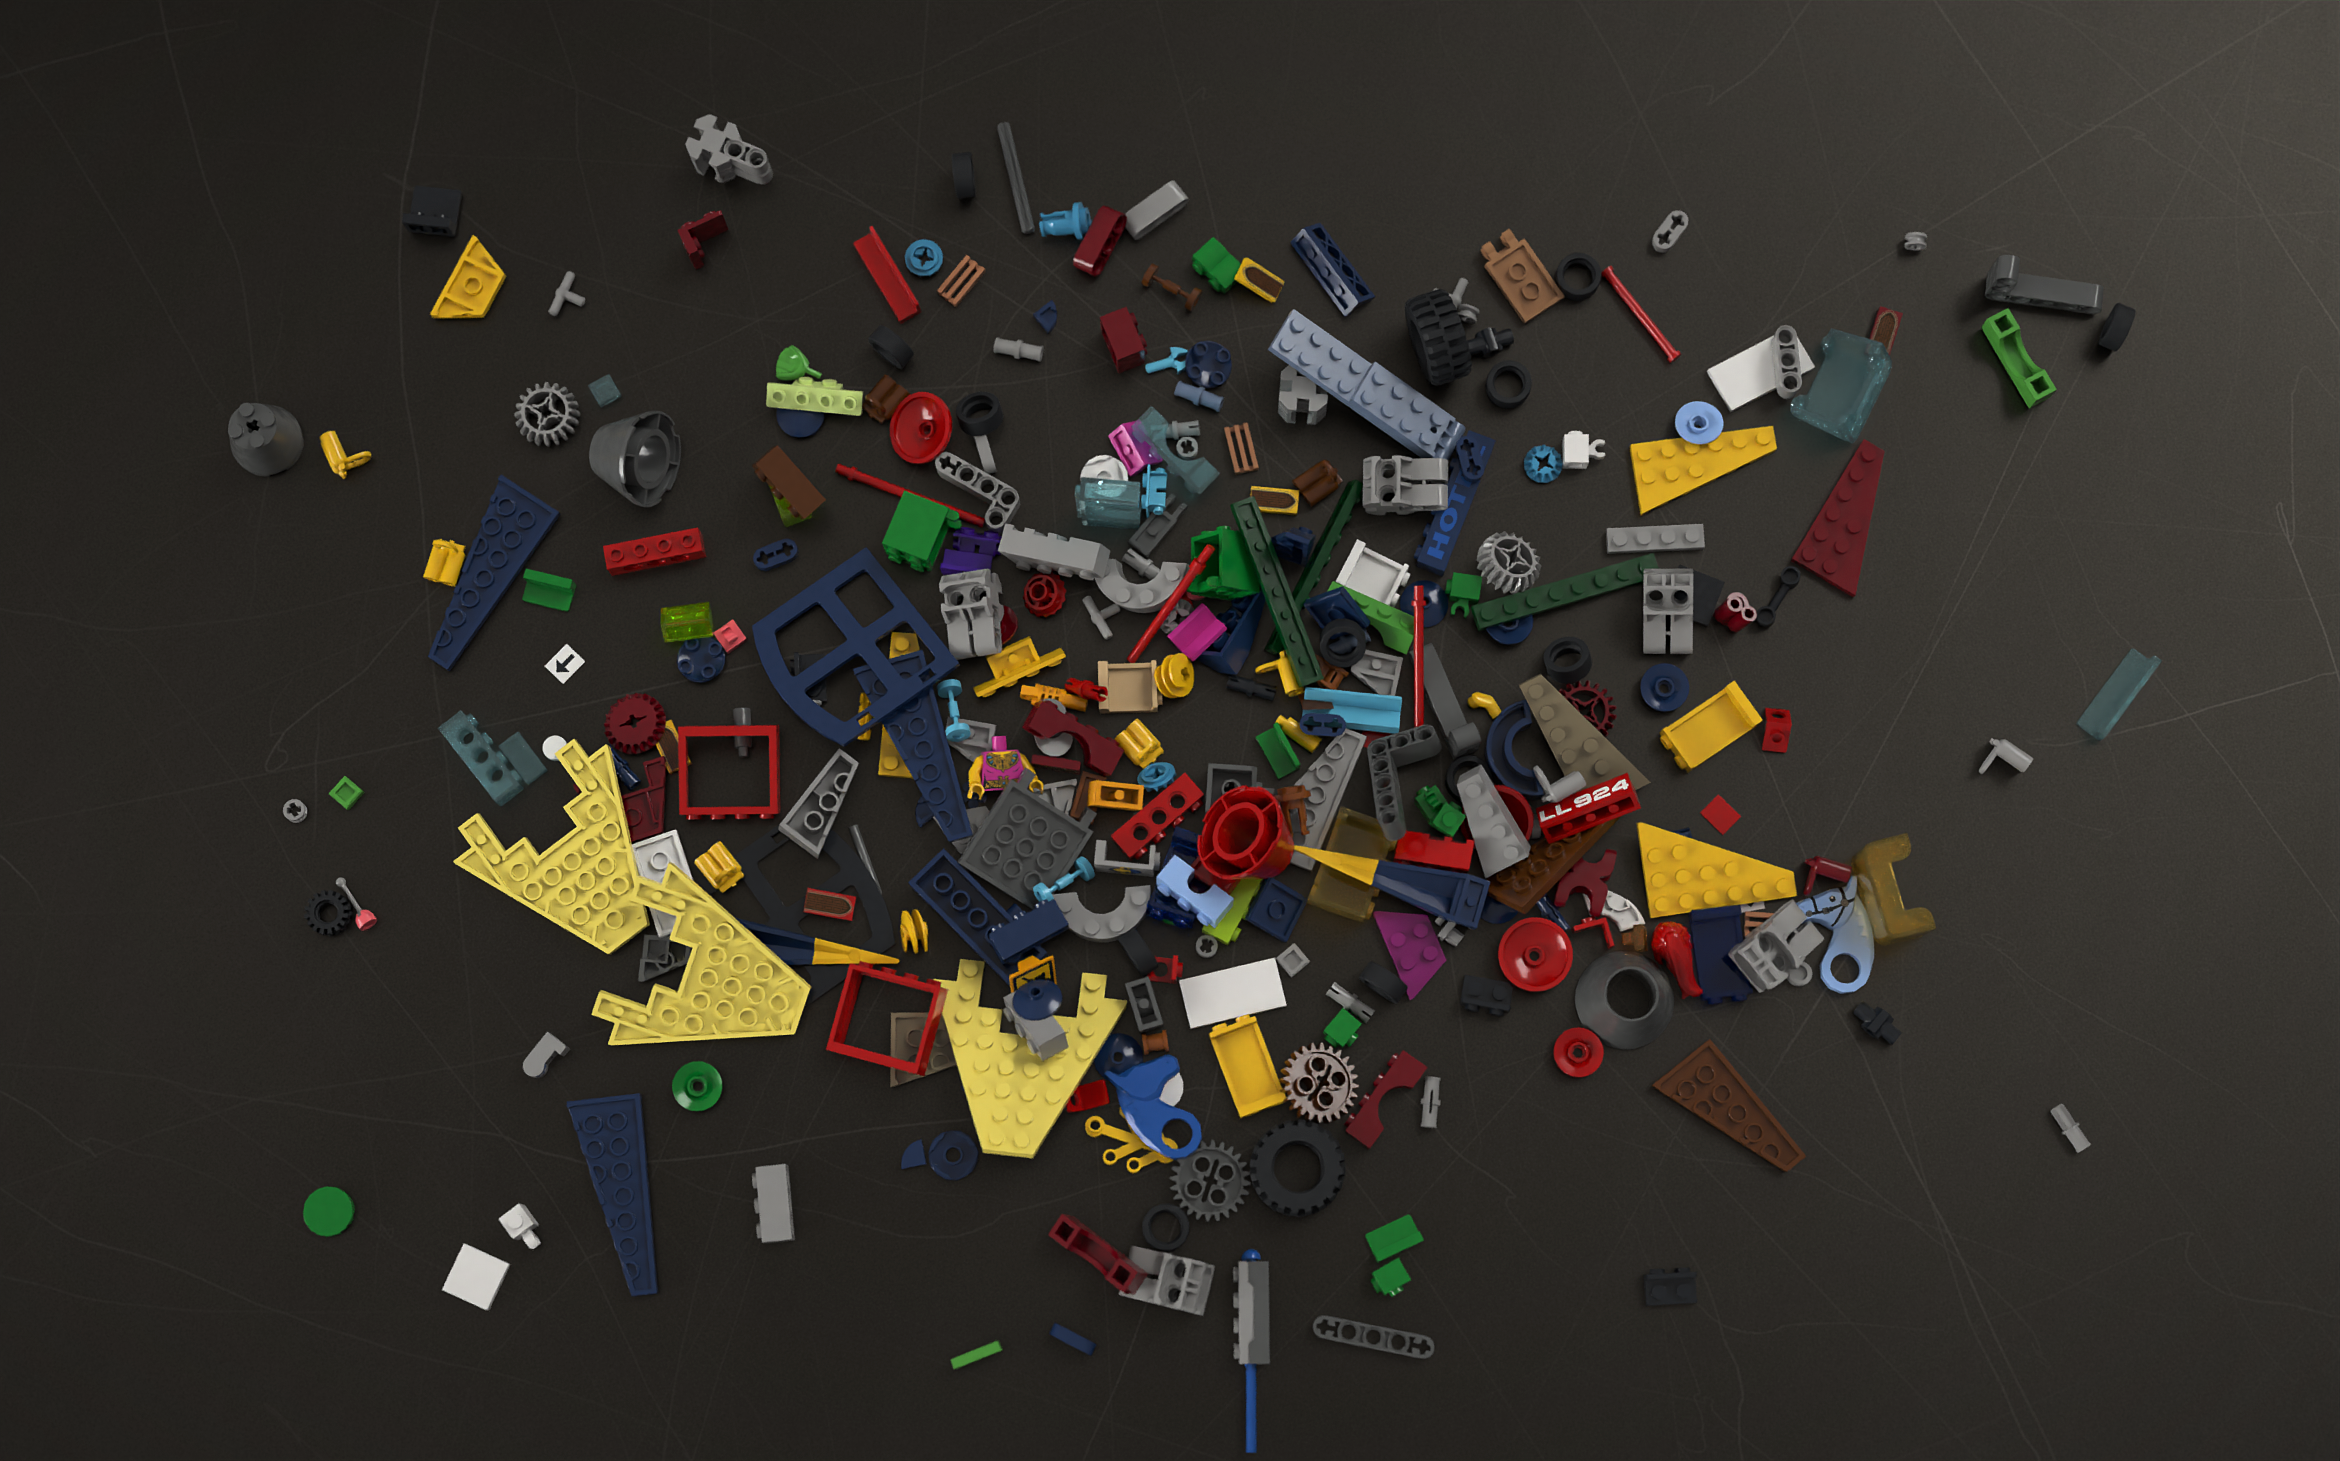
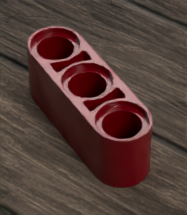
M1105 205L1098 210L1074 256L1073 264L1076 268L1093 276L1101 273L1126 226V214Z

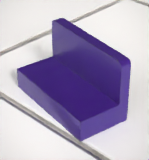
M945 549L940 570L943 575L989 569L991 571L993 555Z

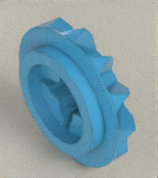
M918 240L908 247L905 254V262L911 273L919 277L931 276L939 271L943 263V254L935 242L931 240ZM927 250V256L931 260L926 261L922 267L921 260L917 258L923 257Z
M1545 444L1537 447L1534 446L1527 452L1524 459L1525 472L1532 480L1539 483L1553 481L1562 470L1561 454L1554 447H1548ZM1548 456L1547 464L1550 467L1544 466L1543 469L1538 471L1540 463L1537 459L1543 460Z
M1153 763L1139 773L1137 781L1139 785H1144V789L1147 792L1153 789L1158 791L1162 787L1167 788V784L1174 782L1173 778L1176 776L1174 766L1170 763Z

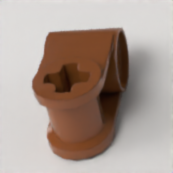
M1315 654L1324 679L1314 683L1322 689L1337 690L1343 678L1348 676V672L1341 667L1330 665L1324 658ZM1336 675L1335 679L1331 683L1330 681L1332 680L1333 676Z

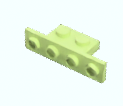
M799 377V380H795L792 385L767 383V407L857 416L862 414L863 391L843 390V384H837L836 380L824 379L822 382H815L810 377Z

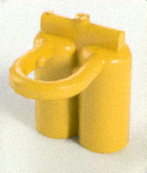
M328 431L320 436L321 447L332 471L335 474H339L343 479L346 478V471L348 469L360 466L368 462L372 457L369 451L347 457L335 431Z
M442 539L434 540L423 577L430 581L456 586L465 558V546L455 544L453 540H450V542Z
M1286 651L1279 653L1280 659L1260 665L1255 669L1256 674L1279 669L1285 693L1289 697L1305 692L1304 686L1299 688Z
M1139 719L1134 720L1126 730L1122 731L1114 739L1119 743L1118 747L1124 750L1123 753L1143 770L1150 763H1155L1157 761L1156 758L1164 753V750L1160 747V741Z
M721 841L714 844L706 853L694 861V864L711 885L722 893L731 886L735 887L737 885L736 882L745 876L741 872V865Z

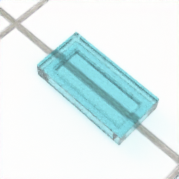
M516 732L499 745L500 749L528 785L548 771L519 732Z

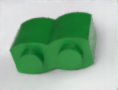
M1214 237L1192 256L1194 270L1200 275H1206L1210 279L1208 281L1210 286L1218 292L1220 290L1225 294L1238 282L1234 278L1241 265L1240 262L1229 254L1225 247Z

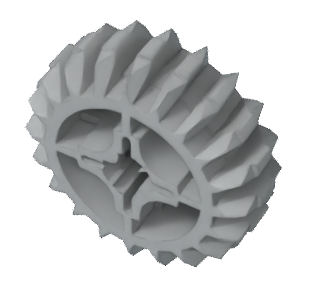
M545 382L543 388L539 384H535L536 390L532 391L530 388H527L526 391L529 395L527 397L520 395L523 403H516V408L520 410L514 413V416L519 419L516 421V425L518 428H521L520 433L523 436L527 435V440L530 442L535 439V443L540 446L544 440L545 445L549 447L551 440H553L556 445H559L560 437L568 440L566 433L574 434L575 431L571 425L576 426L579 424L578 420L575 419L580 416V412L576 410L579 405L577 401H573L575 397L572 393H568L566 387H562L559 390L557 383L550 387V384ZM545 399L542 404L535 405L540 400ZM557 399L564 403L565 415L556 410ZM547 411L552 413L550 416L547 415V418H544L542 415L545 412L547 413ZM530 414L538 418V430L530 425ZM553 424H559L557 427L549 430Z
M1505 531L1500 534L1496 532L1491 537L1489 536L1480 546L1476 559L1479 562L1477 569L1482 570L1481 577L1488 579L1487 584L1492 583L1495 585V590L1501 588L1503 593L1510 591L1511 594H1515L1531 588L1538 579L1541 568L1539 564L1540 557L1535 555L1536 549H1531L1529 547L1530 542L1525 543L1522 536L1516 538L1514 532L1509 535Z

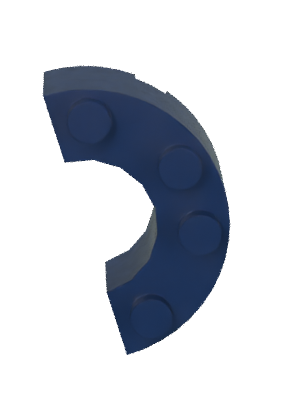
M1522 700L1505 708L1492 723L1485 741V762L1489 765L1492 778L1498 785L1507 786L1518 791L1526 800H1541L1543 788L1534 771L1522 767L1515 760L1512 753L1513 738L1520 731L1529 729L1532 724L1530 707L1526 700Z

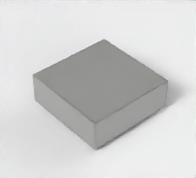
M1295 943L1275 959L1291 978L1310 963V960Z

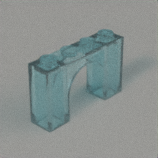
M1081 477V485L1076 484L1075 499L1078 517H1081L1082 525L1138 530L1140 528L1142 512L1141 501H1139L1140 482Z

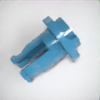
M1081 202L1073 203L1072 210L1058 211L1047 215L1041 213L1040 216L1043 221L1039 222L1042 237L1051 234L1056 236L1075 234L1076 239L1082 240L1092 220H1090L1088 208H1084Z

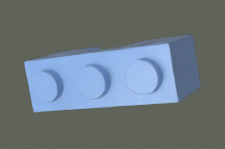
M1174 855L1157 876L1156 885H1158V890L1165 896L1169 897L1171 895L1178 900V905L1184 910L1194 912L1201 923L1206 926L1210 924L1215 928L1233 907L1234 898L1215 884L1203 894L1192 892L1188 884L1194 878V868Z

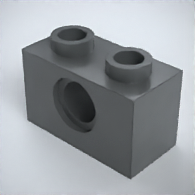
M1149 976L1126 983L1125 987L1139 1033L1142 1034L1164 1027Z

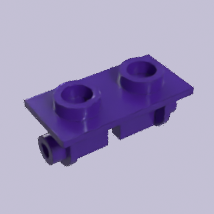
M961 527L960 530H956L953 536H958V539L953 541V548H956L957 551L974 553L975 545H980L979 554L993 555V557L1001 555L998 551V543H1000L1002 536H998V532L984 531L983 534L976 533L973 528Z

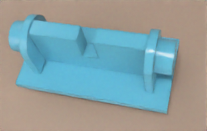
M1148 464L1147 473H1143V488H1146V495H1142L1141 507L1146 509L1147 518L1150 512L1161 515L1166 509V492H1157V490H1166L1167 473L1164 468H1157L1156 471H1151L1150 464Z

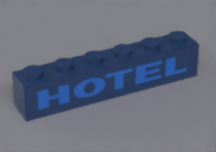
M1469 430L1467 436H1471L1477 441L1485 470L1496 440ZM1464 443L1461 450H1466L1467 456L1470 457V450L1473 446H1468L1467 443ZM1454 457L1448 471L1452 472L1448 483L1443 484L1448 486V508L1431 512L1435 517L1432 524L1427 522L1422 536L1426 537L1423 546L1418 545L1414 558L1418 559L1416 567L1442 577L1481 481L1480 479L1477 482H1469L1464 479L1459 461ZM1471 461L1469 462L1470 468L1467 472H1472L1473 476H1476L1479 468H1474Z

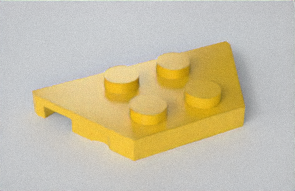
M473 235L432 309L430 315L433 318H484L503 284L506 275L476 236Z

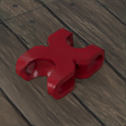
M1606 849L1602 860L1597 863H1588L1581 857L1560 878L1554 905L1564 907L1570 895L1573 893H1583L1590 900V915L1600 917L1608 893V887L1605 883L1612 875L1617 851Z

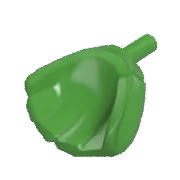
M793 345L785 348L780 353L776 364V377L780 380H797L799 377H803L805 372L820 379L822 373L809 368V361L806 356Z

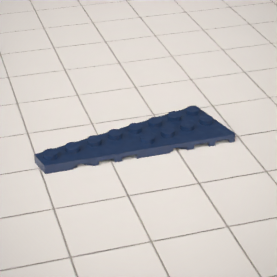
M500 475L498 478L499 482L494 494L491 495L490 504L485 516L482 518L480 530L476 540L474 539L462 569L463 573L458 585L455 586L453 598L445 612L446 616L428 655L431 660L449 672L560 516L557 510L503 475Z
M923 650L887 659L903 679L910 678L927 666ZM868 665L853 669L871 704L887 694L888 690ZM929 672L920 677L923 683L930 679ZM932 685L881 722L948 841L952 843L973 837Z
M641 1094L568 1101L567 1108L572 1117L573 1126L577 1132L582 1152L586 1158L590 1170L589 1173L600 1205H602L631 1296L658 1294Z

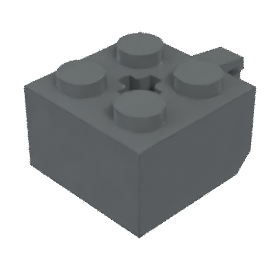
M1208 763L1205 815L1214 802L1225 794V791L1229 790V787L1236 788L1244 785L1248 787H1262V782H1257V767ZM1264 788L1271 794H1275V789Z

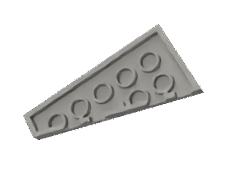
M1345 728V731L1335 737L1323 754L1308 768V771L1302 778L1295 783V785H1304L1306 790L1311 791V796L1304 798L1307 813V830L1310 831V834H1301L1298 809H1289L1294 846L1322 849L1367 736ZM1294 850L1290 864L1312 872L1317 860Z

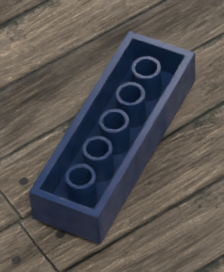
M944 848L908 882L910 887L1009 987V976L1019 971L1018 962L1032 955L1039 960L1048 957L1047 952L1038 945L1013 960L1002 964L989 941V934L992 933L991 929L1000 923L1007 925L1014 920Z

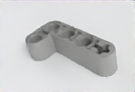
M943 452L936 458L935 466L939 476L991 505L985 515L987 528L989 531L998 532V534L1002 533L1005 523L1010 524L1019 509L1020 499L1018 492L1011 486L949 452ZM950 462L952 468L946 467L943 469L942 464L947 465ZM965 473L974 475L973 479L967 482L963 481L961 477ZM987 484L993 485L994 490L990 493H984L982 491L983 486ZM1006 496L1015 498V501L1010 505L1002 502ZM995 516H1000L1003 518V521L999 525H993L990 523L991 519Z

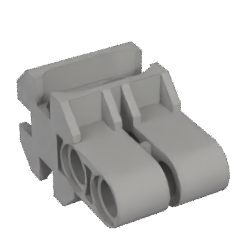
M709 114L696 120L694 128L699 129L701 139L698 141L688 137L685 145L697 173L705 175L710 165L717 174L715 180L722 183L734 179L736 175L757 184L770 182L773 173L766 153L761 148L743 142L735 124L728 122L722 132L716 125L718 118Z
M1288 365L1281 371L1278 413L1287 423H1295L1296 412L1308 413L1307 424L1316 425L1326 416L1327 391Z
M1401 455L1392 456V459H1381L1380 456H1371L1363 459V507L1366 508V513L1386 515V512H1397L1398 515H1407L1415 511H1440L1448 508V486L1443 485L1448 483L1447 459H1412ZM1387 470L1395 471L1393 477H1383ZM1387 493L1395 494L1391 501H1383V497Z
M989 569L942 576L939 588L940 592L944 594L945 604H941V612L947 624L949 651L956 660L976 657V655L985 656L1001 653L1002 637L1000 622L1004 615V608L999 603L998 594H1002V585L998 574L991 573ZM986 592V597L980 600L981 594ZM964 597L962 604L957 605V601Z
M1644 569L1643 654H1665L1666 635H1670V654H1693V569ZM1654 590H1658L1663 594V597L1660 600H1652L1649 594ZM1683 590L1688 596L1680 601L1675 599V592ZM1666 615H1671V627H1666Z
M1790 900L1780 907L1763 924L1745 936L1746 939L1742 943L1736 944L1728 953L1759 993L1763 992L1766 988L1770 990L1789 976L1788 973L1798 968L1804 962L1805 957L1824 940L1822 934L1811 921H1807L1796 929L1806 920L1807 916L1794 900Z
M1130 1246L1128 1258L1146 1271L1148 1276L1135 1295L1126 1294L1122 1291H1119V1295L1203 1316L1215 1266L1172 1254ZM1186 1267L1185 1276H1184V1277H1181V1276H1182V1272H1183L1184 1268ZM1156 1275L1159 1276L1158 1280L1152 1279V1276ZM1180 1290L1179 1299L1176 1301L1177 1292Z

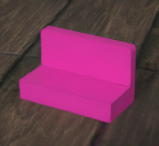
M1141 420L1123 423L1108 435L1130 477L1139 474L1148 464H1159L1162 461Z
M1201 603L1167 637L1180 652L1185 654L1191 661H1194L1227 630V627L1213 615L1206 605Z

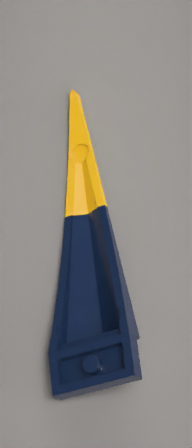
M1294 846L1295 851L1448 922L1477 929L1491 881L1465 873Z
M735 918L787 965L859 964L860 961L870 964H897L900 962L897 958Z

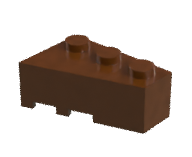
M778 445L773 446L752 465L759 479L762 482L766 481L772 487L771 492L778 500L783 499L789 505L787 510L796 519L798 517L802 520L805 519L826 500Z

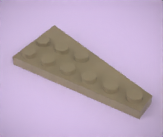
M929 1012L891 1013V1057L915 1063ZM1003 1012L1000 1033L1018 1034L1014 1021L1009 1022ZM942 1015L925 1076L957 1066ZM891 1067L890 1087L892 1088L925 1076Z

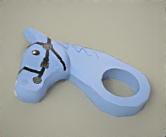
M1851 875L1845 887L1830 889L1796 903L1807 916L1806 920L1801 924L1811 921L1812 923L1821 924L1832 931L1831 940L1819 964L1820 977L1829 989L1840 994L1853 993L1865 985L1874 960L1872 927L1868 914L1860 898L1857 896V876ZM1837 955H1849L1857 962L1859 974L1852 983H1841L1832 976L1830 970L1831 962Z

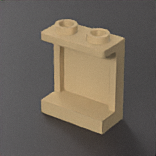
M1151 660V663L1108 664V661H1098V686H1104L1108 690V696L1100 694V696L1106 698L1105 701L1099 702L1100 714L1158 712V705H1163L1162 693L1157 690L1154 672L1157 668L1156 660Z

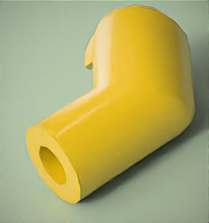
M1476 692L1468 698V705L1472 709L1478 707L1486 708L1493 720L1502 712L1491 695Z

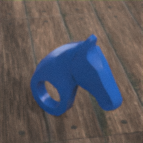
M1170 1054L1163 1055L1148 1062L1135 1065L1120 1075L1107 1070L1104 1074L1116 1087L1121 1110L1128 1124L1147 1147L1172 1160L1186 1159L1197 1151L1202 1140L1200 1123L1193 1114L1166 1104L1159 1099L1168 1080L1180 1072V1066L1175 1056ZM1173 1120L1184 1121L1192 1129L1193 1136L1190 1143L1181 1149L1168 1147L1162 1139L1164 1127Z

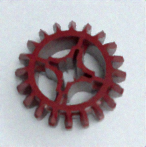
M1579 680L1575 682V688L1571 683L1566 685L1567 691L1561 688L1559 692L1577 710L1583 711L1590 706L1587 715L1583 716L1604 737H1607L1609 733L1605 728L1613 729L1614 725L1610 721L1616 720L1617 717L1615 714L1609 713L1616 710V705H1608L1613 701L1612 696L1604 697L1608 690L1604 688L1599 692V683H1596L1591 688L1590 680H1586L1584 687H1582ZM1587 695L1592 698L1588 702H1581L1573 697ZM1598 703L1603 712L1601 724L1597 721V717L1593 712Z

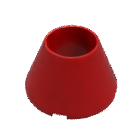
M1246 785L1236 787L1223 794L1207 811L1203 819L1205 824L1202 834L1198 835L1197 848L1203 866L1213 875L1222 879L1232 880L1272 878L1280 874L1289 865L1294 853V841L1279 802L1266 789L1259 786L1248 787Z

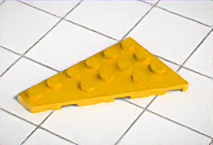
M1643 822L1636 823L1650 918L1797 896L1793 871Z

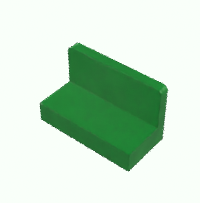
M530 569L525 570L523 578L527 584L522 598L524 602L569 612L577 586L572 579Z
M1278 722L1273 724V728L1256 736V740L1278 781L1300 770L1301 764Z
M1409 1214L1365 1235L1377 1262L1424 1241Z

